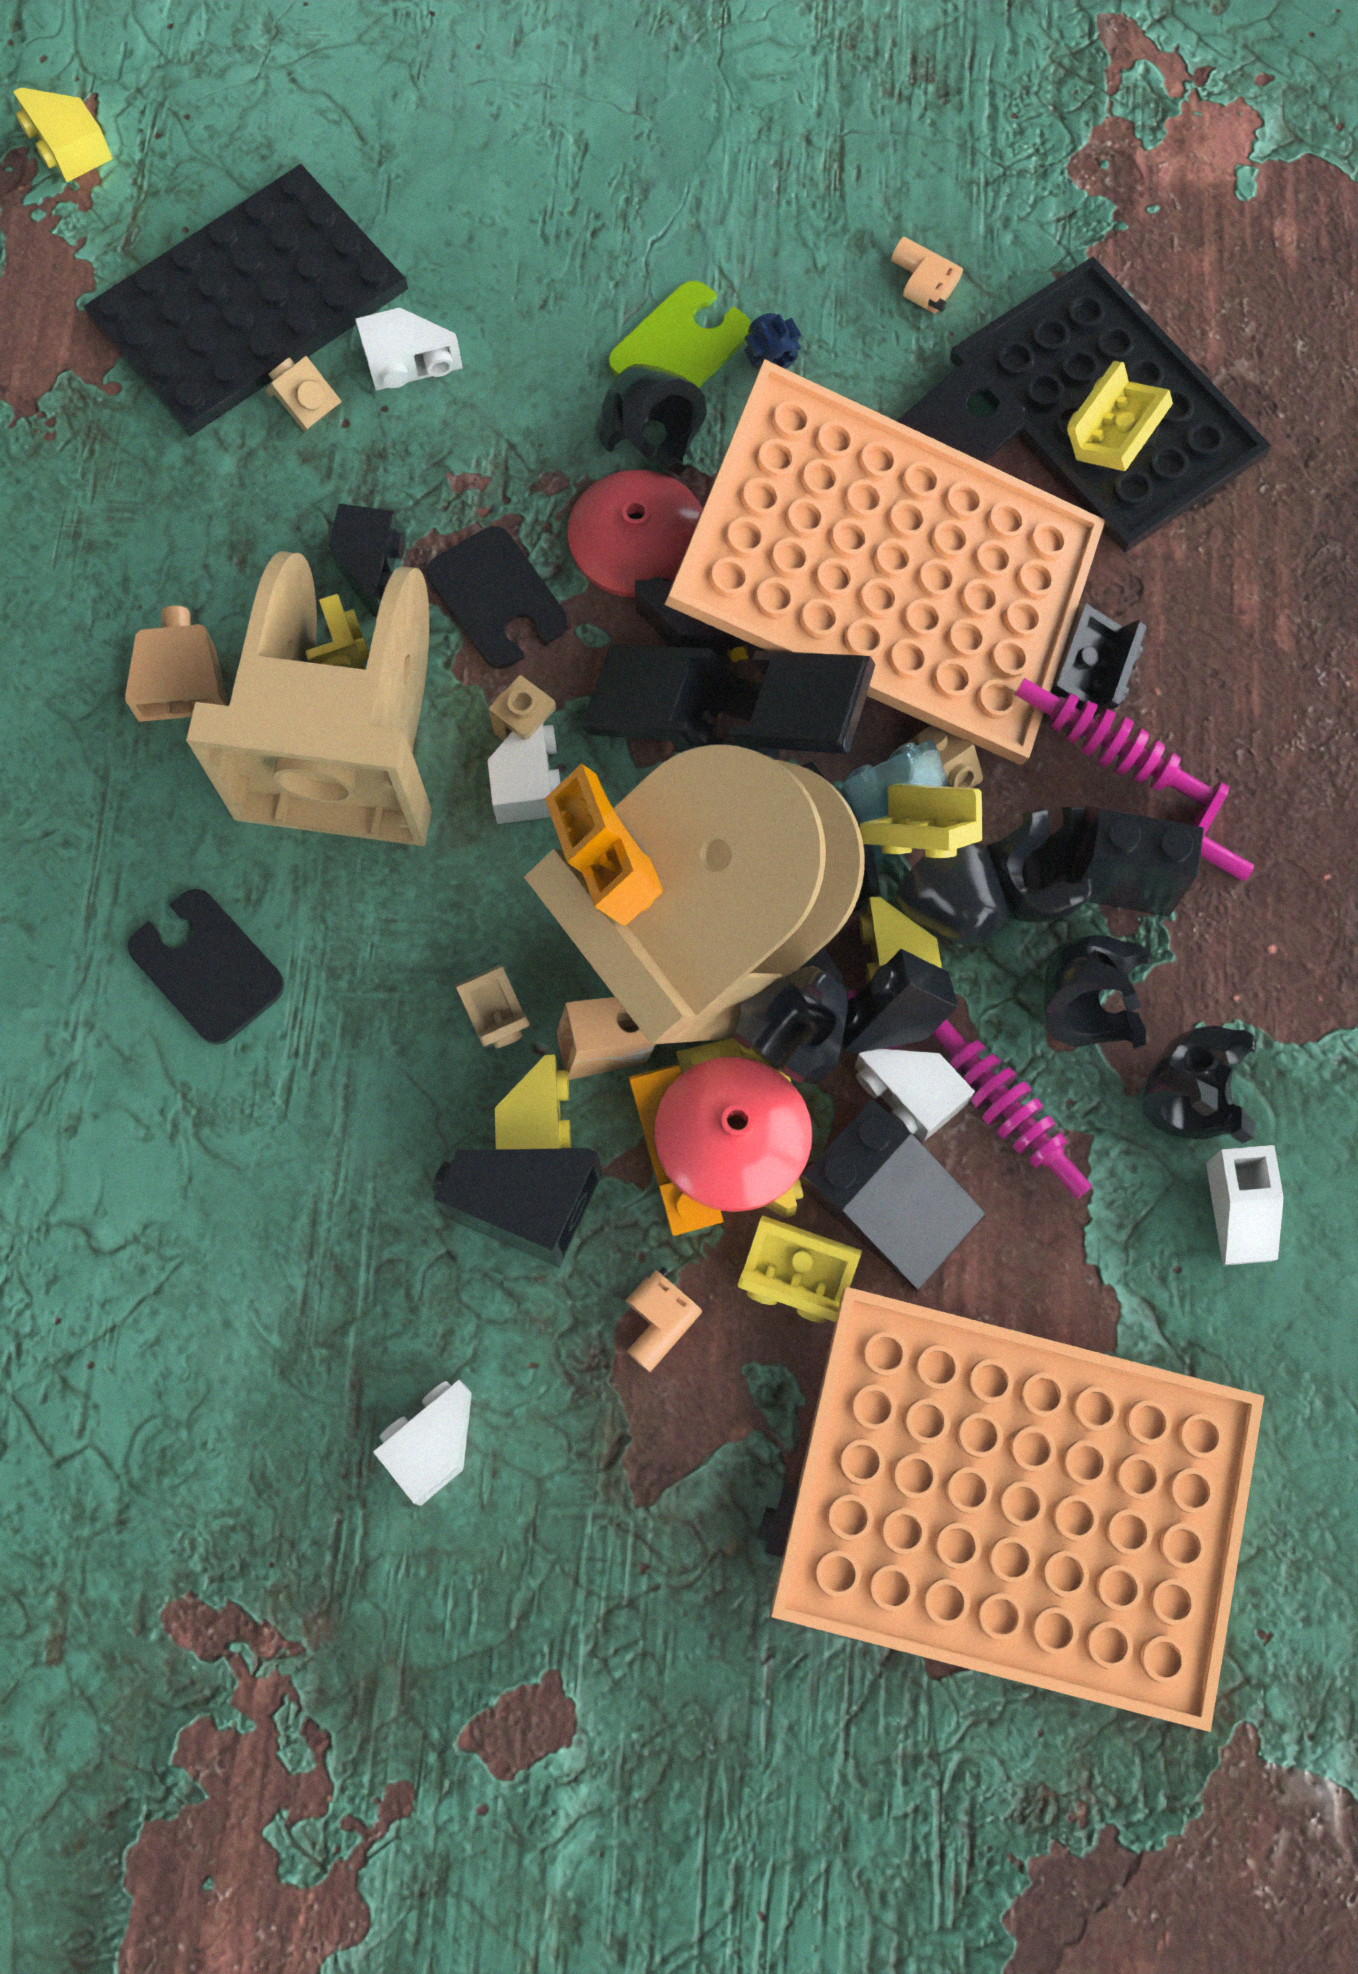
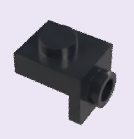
M799 1481L796 1482L794 1490L783 1487L777 1509L766 1506L757 1539L767 1542L765 1554L780 1559L783 1558Z

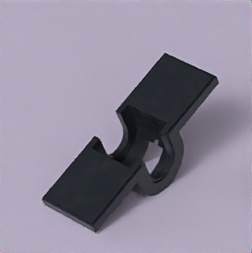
M610 644L581 728L588 735L671 741L681 753L708 745H732L757 751L774 760L778 749L849 754L876 664L871 656L755 651L752 660L765 676L763 682L757 683L744 680L732 674L710 648ZM720 711L731 717L750 721L749 726L731 725L728 734L734 742H730L712 735L714 725L706 722L709 720V717L717 718Z

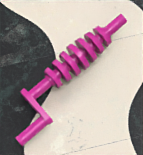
M1024 678L1014 695L1048 714L1051 719L1049 727L1056 733L1061 730L1064 724L1068 726L1069 729L1064 739L1072 745L1076 743L1081 735L1085 736L1086 738L1080 751L1087 757L1091 756L1099 745L1102 746L1096 759L1098 765L1106 768L1117 755L1119 758L1113 772L1124 776L1135 765L1136 768L1131 780L1142 784L1149 775H1152L1150 788L1161 791L1164 787L1168 788L1170 786L1201 804L1200 810L1192 824L1204 828L1200 857L1243 882L1249 877L1254 868L1252 863L1204 836L1229 792L1230 787L1219 781L1212 788L1180 769L1181 766H1179L1181 758L1173 751L1165 759H1162L1161 756L1165 745L1157 739L1153 741L1148 749H1145L1144 746L1149 738V733L1142 727L1134 733L1131 739H1128L1127 737L1134 721L1126 716L1117 723L1114 729H1111L1110 726L1116 716V712L1106 708L1096 720L1092 717L1098 704L1087 701L1079 710L1075 708L1079 696L1069 693L1066 698H1058L1028 679Z
M855 989L846 993L848 1000L858 994ZM946 1019L932 1034L951 1055L949 1064L959 1074L964 1070L966 1074L963 1079L972 1089L976 1086L980 1088L970 1100L975 1109L978 1110L984 1107L990 1101L993 1103L984 1113L982 1119L988 1126H992L1005 1117L1007 1121L996 1133L1002 1139L1007 1140L1018 1132L1021 1137L1013 1144L1012 1148L1019 1154L1032 1148L1035 1153L1028 1160L1035 1168L1044 1165V1167L1048 1166L1076 1199L1082 1197L1093 1186L1064 1154L1065 1150L1063 1147L1068 1141L1062 1133L1057 1134L1052 1139L1048 1136V1133L1056 1125L1050 1115L1044 1117L1039 1122L1034 1120L1044 1108L1038 1098L1033 1099L1024 1106L1020 1104L1031 1093V1087L1023 1081L1011 1090H1008L1007 1087L1016 1079L1017 1074L1008 1067L995 1075L993 1072L999 1067L1002 1060L995 1054H991L982 1060L980 1056L986 1050V1046L979 1040L972 1043L970 1041L966 1042ZM901 1045L881 1049L895 1050Z

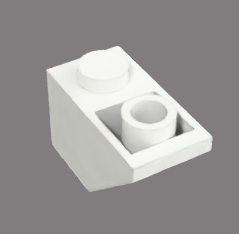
M400 307L356 318L361 342L376 391L385 388H398L408 382L431 376H444L451 371L463 368L456 334Z
M543 723L527 740L522 739L512 731L488 759L492 805L497 824L551 817L545 798L561 783L559 769H549L548 755L557 754L553 725L544 726Z
M876 1049L859 1053L855 1068L858 1070L856 1078L864 1090L873 1098H877L880 1095L893 1109L890 1115L912 1134L915 1133L922 1142L926 1141L968 1105L975 1092L940 1053Z
M1275 1146L1220 1150L1206 1162L1222 1264L1235 1265L1278 1260L1284 1197Z
M460 1380L452 1386L445 1381L435 1387L422 1400L426 1408L410 1421L404 1416L391 1424L379 1436L383 1444L373 1451L414 1504L423 1505L463 1471L472 1393Z

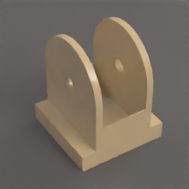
M280 551L267 564L258 585L230 705L195 702L186 741L235 821L425 846L432 809L412 754L425 689L429 651V602L424 576L417 568L403 566L398 567L392 573L380 603L366 670L310 663L305 652L316 647L317 634L316 595L312 572L306 558L302 554Z
M708 745L684 751L668 759L653 770L613 808L641 851L650 857L663 888V892L646 910L641 911L625 927L594 907L583 873L567 863L563 850L553 849L524 876L651 1044H667L732 1038L734 1031L738 1027L741 1004L798 970L821 950L847 922L861 891L865 855L860 828L850 806L835 787L823 777L797 764L774 760L751 749L732 745Z

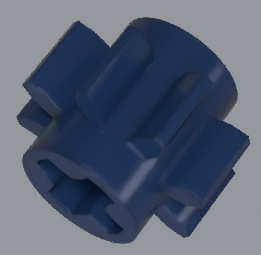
M767 313L758 317L750 324L748 335L744 338L748 345L744 351L754 368L761 365L765 359L787 369L798 357L797 350H800L801 346L797 340L802 335L792 318L784 321L780 314Z

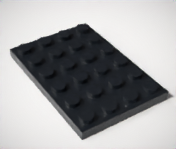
M299 164L83 307L89 319L191 437L271 383L273 380L268 374L290 357L294 364H296L305 356L309 357L357 324L356 318L371 315L408 290L406 278L305 167Z
M1093 256L952 347L950 360L956 367L967 362L978 363L994 377L995 382L980 393L995 410L998 408L999 402L1009 393L1022 404L1025 409L1026 421L1018 436L1087 512L1104 519L1103 530L1124 553L1266 457L1272 446ZM1113 361L1124 363L1129 382L1170 390L1173 402L1126 471L1076 460L1067 430L1071 416L1079 410L1092 392L1096 381L1105 374Z

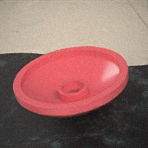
M640 469L610 474L587 488L578 498L571 511L567 534L572 559L579 571L595 586L618 596L635 598V580L663 577L674 582L703 509L697 498L686 486L668 475ZM635 513L644 515L640 519H631L629 515Z
M720 1057L694 1065L682 1073L669 1086L657 1110L654 1125V1143L659 1162L665 1174L684 1195L712 1209L730 1212L748 1211L774 1202L796 1183L810 1155L812 1125L802 1096L794 1085L781 1073L756 1060L742 1057ZM731 1116H740L744 1119L746 1127L741 1130L732 1129L728 1125L727 1119Z

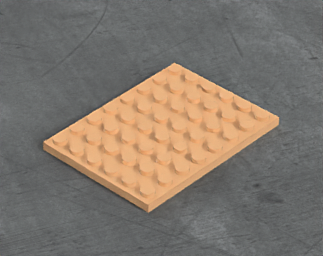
M764 359L664 605L766 651L871 656L876 666L867 692L868 697L961 739H967L983 749L1022 765L1030 757L1044 712L1014 694L1024 678L1051 692L1105 521L1092 513Z
M845 1287L841 1294L838 1315L834 1325L769 1617L1211 1732L1264 1396Z

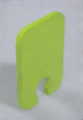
M700 281L685 282L612 350L609 356L610 370L617 377L625 368L633 364L652 365L682 375L700 388L746 343L744 338L748 335V328L751 324L750 319L733 306L724 315V320L719 326L711 329L699 326L694 321V315L699 310L709 307L717 299V293Z

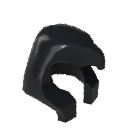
M633 364L625 368L617 376L605 395L602 405L601 444L607 451L612 452L617 443L627 438L648 459L655 451V446L642 435L643 426L650 421H659L664 425L667 433L665 440L658 446L656 459L668 472L680 476L687 468L683 464V457L705 421L707 414L705 395L694 383L682 375L657 366Z
M1062 807L1064 826L1053 834H1050L1048 810L1023 812L1021 827L1001 841L985 845L989 849L1007 906L1018 921L1042 923L1062 919L1078 911L1083 904L1091 899L1093 893L1092 878L1084 877L1081 881L1071 876L1075 854L1088 830L1084 807Z
M981 842L957 848V855L953 857H922L904 877L895 893V900L904 915L922 928L961 945H979L995 936L1007 919V903L989 849Z
M1107 935L1080 937L1058 946L1050 956L1044 983V1012L1046 1023L1052 1036L1069 1046L1078 1047L1123 1040L1132 1043L1134 1049L1146 1045L1145 1027L1139 1013L1132 1012V1010L1140 1008L1141 1004L1128 974L1135 967L1151 962L1148 950L1138 943L1123 942ZM1118 990L1126 1010L1117 1013L1107 1012L1100 1005L1099 996L1101 991Z
M815 966L798 969L770 988L741 1004L738 1027L734 1031L732 1038L746 1049L750 1050L752 1048L756 1054L774 1069L795 1081L818 1084L838 1065L848 1011L846 989L826 970Z
M1204 1026L1191 1029L1171 1040L1148 1075L1142 1097L1143 1114L1155 1127L1175 1136L1191 1139H1209L1224 1134H1231V1137L1242 1144L1253 1139L1256 1123L1242 1107L1233 1103L1231 1078L1233 1072L1247 1054L1256 1051L1255 1036L1246 1030Z

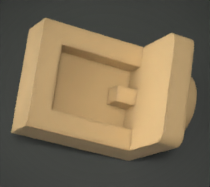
M307 356L296 364L289 357L268 374L273 382L267 387L265 392L270 398L273 396L278 398L304 432L342 402Z
M519 675L506 690L498 695L488 709L494 734L504 741L513 731L522 739L527 740L555 711L556 704L546 693L522 675Z
M931 725L901 746L905 760L932 779L935 786L973 788L983 780L975 746L967 739H961Z
M501 964L455 985L483 1046L493 1043L495 1048L507 1046L519 1040L523 1036L521 1030L530 1026Z

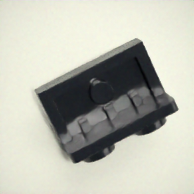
M1086 603L1077 607L1050 693L1058 698H1066L1069 693L1079 696L1075 706L1079 710L1087 701L1098 704L1093 716L1101 714L1106 708L1109 710L1117 708L1125 700L1129 692V685L1127 683L1133 666L1143 651V644L1141 642L1147 625L1137 620L1122 627Z

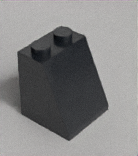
M1086 805L1084 814L1088 830L1078 849L1074 877L1081 881L1084 877L1092 878L1093 893L1088 902L1169 917L1198 876L1204 828Z
M589 1148L457 1150L452 1162L444 1161L439 1168L432 1190L437 1192L434 1200L447 1219L560 1268L603 1173L598 1152Z

